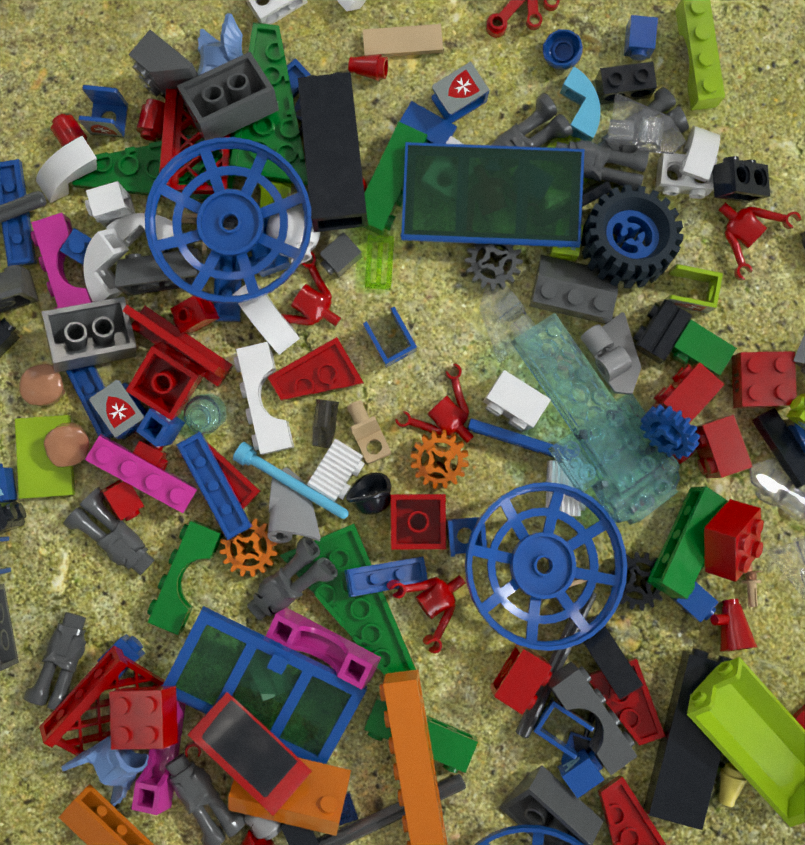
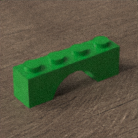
M196 520L190 521L189 525L184 524L179 535V539L182 540L178 550H173L168 564H171L168 575L163 574L158 584V589L161 590L157 600H152L148 608L147 614L150 617L147 623L176 635L183 632L193 609V606L183 594V575L194 561L210 559L215 556L220 539H222L224 534L222 531Z

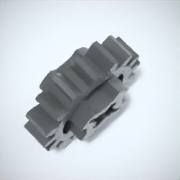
M472 243L475 249H467L466 253L471 257L465 258L464 264L471 265V267L466 270V274H474L471 282L476 283L479 280L481 282L480 289L482 290L486 285H490L491 292H494L496 285H499L501 290H504L506 287L505 282L507 281L512 285L515 281L512 275L519 276L521 272L516 268V266L523 264V260L516 258L521 254V249L514 250V245ZM495 246H499L503 248L505 251L496 249ZM483 249L484 258L476 262L477 254ZM490 257L494 260H500L497 267H494L493 264H488ZM511 262L509 272L504 275L503 266ZM485 272L491 275L493 279L485 277L482 273Z

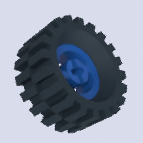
M624 185L621 192H619L618 187L611 189L608 196L606 194L602 195L594 205L583 227L581 246H585L582 251L583 258L591 259L587 265L589 269L593 271L597 268L600 271L597 276L598 278L604 280L606 276L610 277V285L617 286L621 281L624 282V288L631 289L635 282L638 288L644 287L648 281L650 283L656 281L678 254L681 248L679 246L684 234H679L683 224L682 221L675 222L679 215L677 209L669 210L668 206L671 202L666 197L660 201L657 198L659 192L652 190L650 194L645 193V186L639 185L636 191H632L631 185Z

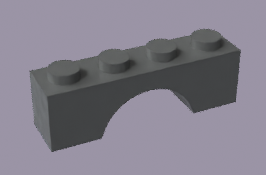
M569 662L551 676L547 685L566 710L580 708L593 713L595 732L588 745L602 766L610 775H613L637 757L632 748L635 743L626 731L623 733L620 731L618 725L621 722L611 709L609 711L606 710L603 705L606 699L597 688L593 690L588 682L592 679L584 667L578 668L572 662Z

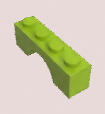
M681 0L675 12L679 35L684 37L689 55L687 90L690 109L694 111L716 108L725 98L711 2L710 0Z

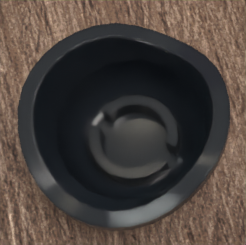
M377 472L364 475L347 493V502L352 503L359 513L365 515H374L382 512L391 502L392 486L390 479L387 475Z

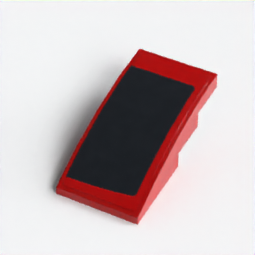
M228 692L220 698L187 734L272 816L276 814L312 772L289 748Z

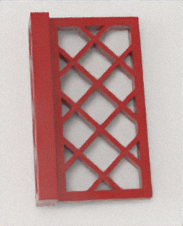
M166 89L159 173L173 157L202 138L199 132L189 140L182 134V131L189 125L195 128L196 126L191 116L184 111L185 103L181 95L178 94L177 89ZM219 149L223 157L216 162V166H229L230 149ZM201 155L184 164L181 169L179 168L166 185L182 193L187 185H179V178L186 172H189L194 178L198 176L192 168L202 160ZM228 175L220 176L226 190ZM205 182L192 194H214V190L211 185Z
M126 305L123 309L124 313L134 319L131 324L133 330L154 344L163 341L206 369L207 372L204 378L217 387H220L234 365L187 333H180V330L175 325L147 306H144L140 313L129 305Z
M113 646L39 726L43 743L51 748L57 745L78 756L85 751L83 744L94 741L99 743L106 737L111 736L110 730L102 732L101 726L103 723L110 722V714L101 716L100 708L110 706L109 698L100 700V695L105 690L114 688L117 690L119 687L133 684L134 687H139V683L147 681L155 683L153 686H161L165 680L124 656L121 649ZM126 667L133 670L134 677L118 679V675ZM96 709L97 717L81 721V716L85 711ZM97 725L98 733L82 736V728ZM78 729V738L69 740L62 738L67 731Z

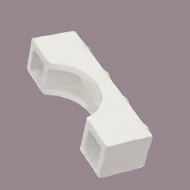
M268 342L236 349L237 356L234 357V364L237 373L241 372L243 382L239 384L243 399L247 398L249 408L246 409V416L249 425H254L255 434L252 435V442L255 451L259 450L260 454L265 455L294 448L289 422L272 417L264 408L261 399L264 382L268 376L277 371L271 345Z

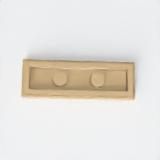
M441 24L363 29L365 56L382 54V57L443 53Z

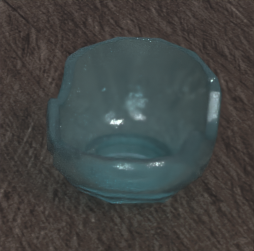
M212 393L199 394L191 398L184 407V422L189 430L194 433L211 434L226 421V406L220 397Z

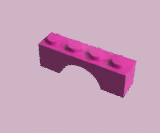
M58 213L31 222L34 230L31 232V237L35 246L40 249L42 256L39 257V263L42 270L48 274L47 288L50 295L55 297L57 303L55 309L93 302L88 290L72 286L64 272V262L67 255L62 253L60 249L73 230L70 219L65 214Z
M102 434L99 435L85 458L91 464L181 513H184L197 491L194 485L147 462Z
M285 608L275 614L266 634V637L295 651L311 654L323 660L335 670L337 677L361 690L371 681L381 659L380 656L289 608Z
M177 701L178 743L164 749L149 750L148 765L135 782L131 810L158 815L171 808L174 788L169 780L171 774L165 765L179 756L186 704Z

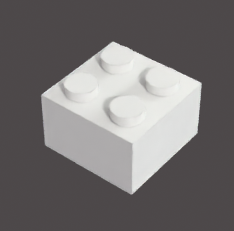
M504 370L497 378L483 403L487 404L485 408L487 411L497 417L504 415L510 419L508 424L522 431L534 428L551 399Z

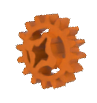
M432 430L430 438L423 434V443L415 442L414 444L418 451L411 452V458L417 459L411 463V468H418L415 477L423 476L424 485L429 481L433 482L434 489L437 488L438 483H442L446 489L450 480L456 485V476L464 477L465 472L462 467H468L469 462L463 459L468 456V450H461L464 442L459 441L456 443L455 433L450 438L446 437V430L442 431L441 436H437L436 431ZM436 443H445L448 445L444 447L438 446ZM426 449L429 459L422 464L421 457ZM435 454L439 457L445 456L444 464L440 461L435 462ZM455 455H457L458 462L456 467L453 469L451 465V460L455 458ZM437 472V473H442L443 475H442V476H437V475H433V474H431V473Z
M257 518L252 521L253 527L249 528L255 530L251 536L245 537L239 534L230 540L220 539V543L226 545L225 549L219 551L220 554L227 555L223 563L228 564L231 562L233 565L230 571L234 572L240 569V576L242 577L245 576L247 571H250L251 577L256 576V569H259L262 573L266 572L265 564L272 566L274 562L270 557L277 556L279 553L273 550V546L279 543L268 539V532L266 531L268 523L258 526L259 520ZM263 537L267 543V552L262 549L261 540ZM253 541L255 552L246 553V546L243 542L249 543ZM232 543L235 544L237 548L236 557L233 555ZM251 558L260 561L256 565L244 564L248 559Z

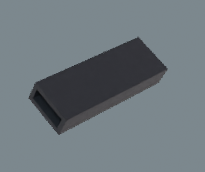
M335 72L327 75H309L298 78L311 220L314 232L368 226L351 72Z
M693 648L692 652L683 650L663 727L665 737L660 739L643 809L649 816L703 830L722 752L687 715L690 695L720 663L733 659L719 655L717 660L708 657L709 652Z

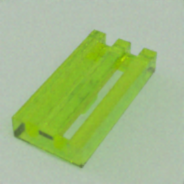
M368 234L365 289L391 290L394 236L384 237V235L373 236ZM373 242H378L376 283H371ZM383 243H389L386 284H381Z

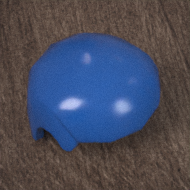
M558 29L549 34L543 44L545 61L556 70H568L574 67L580 61L583 53L580 36L571 30Z

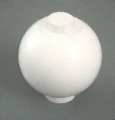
M301 205L287 210L288 231L285 243L298 249L301 245L304 231V211ZM279 213L270 216L266 227V235L275 239L278 238L280 229ZM313 225L310 243L301 263H305L312 258L311 251L319 241L320 232H314Z

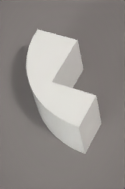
M692 126L683 152H686V156L679 173L703 182L709 180L720 145V135Z
M81 136L59 149L39 170L36 182L50 203L69 194L68 183L97 170V158L84 137Z
M145 213L123 216L110 223L106 228H114L125 245L129 247L145 232ZM156 215L157 240L174 236L173 222L165 217Z
M114 228L98 231L91 239L85 253L84 279L93 302L114 299L122 293V291L115 287V275L109 268L127 253L129 249Z
M246 284L236 291L233 296L247 294ZM268 295L238 303L250 321L278 354H281L300 339L293 327L277 310Z

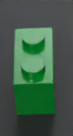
M690 320L671 352L674 353L673 358L683 364L690 363L694 365L699 362L702 363L717 377L721 375L737 348L693 320Z

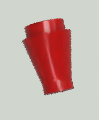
M382 54L350 57L348 70L351 73L377 81L386 79L388 74V58L382 57Z

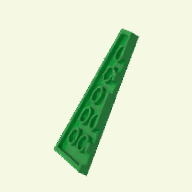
M253 22L248 52H251L273 86L279 110L236 130L235 137L255 141L279 153L292 165L303 184L308 185L307 169L280 27L278 25ZM233 149L230 166L251 169L257 154L246 150ZM267 159L261 173L262 176L266 177L269 181L292 183L281 168Z
M235 131L231 133L230 137H235ZM187 135L185 137L189 140L193 136ZM199 139L195 144L204 141V139ZM162 141L149 143L148 146L138 148L129 147L114 153L95 154L97 170L74 180L72 185L77 188L93 189L118 181L130 194L149 195L160 171ZM230 149V152H229V166H230V162H231V156H232V150H233V149ZM219 150L212 151L216 163L223 157V154ZM203 160L192 168L198 175L206 171ZM186 172L179 178V185H188L194 177L189 172ZM228 175L227 188L234 189L235 176ZM192 194L190 198L204 202L212 194Z
M355 523L321 537L320 541L314 540L320 549V555L299 570L296 575L301 577L322 557L329 559L336 567L338 575L332 581H318L309 586L308 588L313 592L314 596L349 633L357 645L381 657L377 668L384 676L388 673L416 670L384 592L349 597L344 570L372 565ZM296 548L279 556L288 563L296 554Z

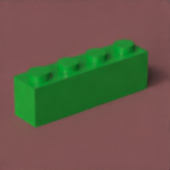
M398 122L365 191L368 226L364 228L383 236L385 230H391L396 219L393 213L397 206L402 207L405 144L406 142L427 143V134ZM416 156V165L419 159L424 160L426 156ZM415 168V178L419 170L418 168Z
M707 486L690 487L647 583L671 598L688 599L695 588V581L699 572L705 566L704 527L728 500Z
M377 694L365 722L364 730L368 731L367 735L375 740L382 741L383 738L389 740V737H392L391 728H386L384 721V711H387L386 701H381L380 695ZM426 715L433 759L443 763V768L450 772L458 773V771L466 773L478 744L477 737Z

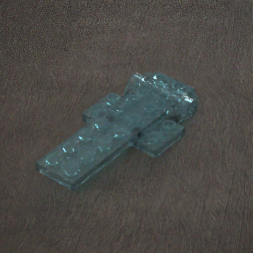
M556 313L511 341L572 431L548 448V450L574 488L579 489L583 493L591 487L599 502L614 522L621 523L627 521L629 525L641 521L678 493L676 487L680 481L679 463L674 456L670 458L667 453H659L658 447L656 445L650 446L651 440L643 437L646 431L641 430L640 426L643 424L641 419L646 413L633 394H625L615 401Z

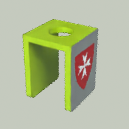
M676 264L669 270L668 275L707 282L709 286L706 301L676 295H669L665 298L666 300H669L679 308L702 313H709L717 308L723 273Z

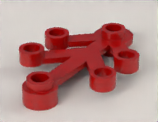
M511 0L499 14L495 13L489 16L486 23L487 33L494 38L503 36L507 29V21L526 0ZM527 0L528 16L526 26L530 30H537L540 28L543 20L538 10V0ZM543 0V6L547 11H554L557 9L560 0H555L556 4L550 5L547 0ZM537 18L539 23L532 24L530 19ZM494 20L501 21L502 25L494 26L492 22Z

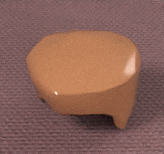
M40 364L30 367L21 376L19 383L20 395L30 405L52 406L65 394L62 378L59 372H54L53 365Z
M72 422L56 426L45 437L44 447L46 455L52 464L57 467L73 466L80 463L87 456L89 450V439L86 431L79 424Z

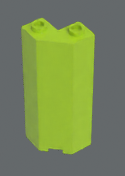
M740 657L720 663L690 695L687 715L789 827L805 823V729Z

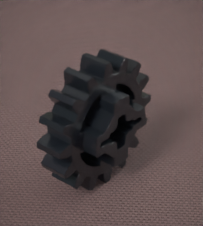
M637 551L632 552V558L626 554L627 577L620 604L628 601L627 608L633 610L635 604H637L638 609L644 611L645 604L651 608L655 607L653 600L662 601L663 598L659 594V589L654 587L652 591L650 590L651 584L647 583L658 558L653 557L649 560V553L646 552L642 554L641 558ZM636 563H644L650 568L642 571ZM609 570V573L615 575V570ZM636 575L643 577L640 580L641 587L633 584L636 581ZM636 591L641 598H631L626 593Z

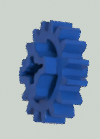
M658 405L657 408L652 406L641 419L643 424L640 426V429L646 431L643 437L651 440L650 446L656 445L659 453H667L670 458L673 454L678 459H681L682 456L687 458L699 445L700 435L695 433L698 429L697 426L690 425L691 418H683L682 411L680 410L677 412L673 411L671 406H668L666 410L662 405Z

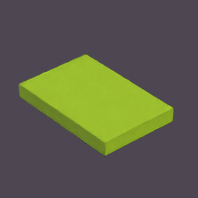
M71 415L15 419L19 499L75 495L74 465L67 467L53 465L47 457L44 447V440L47 434L62 423H71Z

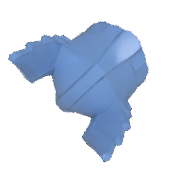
M227 13L225 15L220 35L221 41L215 39L204 29L200 30L198 52L201 55L197 72L198 76L243 55V34L232 14Z
M108 736L61 766V769L66 771L88 762L93 764L99 781L104 785L113 786L110 803L115 807L117 803H121L123 798H126L127 791L130 790L132 782L135 781L136 774L143 771L148 765L149 756L145 753H135L133 749L111 750V736Z

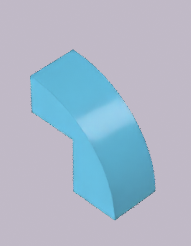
M573 67L561 88L560 94L581 105L570 124L573 130L571 136L578 140L592 141L600 122L599 98L587 76L576 67Z

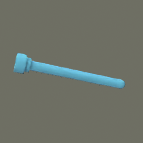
M242 442L235 451L233 460L242 466L245 464L248 466L253 465L341 519L348 517L349 512L347 509L257 456V452L254 451V447L248 443Z

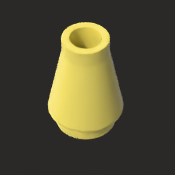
M729 762L725 763L724 768H721L718 802L728 807H734L747 780Z

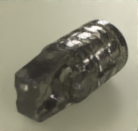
M316 399L315 413L313 415L314 421L312 423V445L330 448L337 426L339 402Z

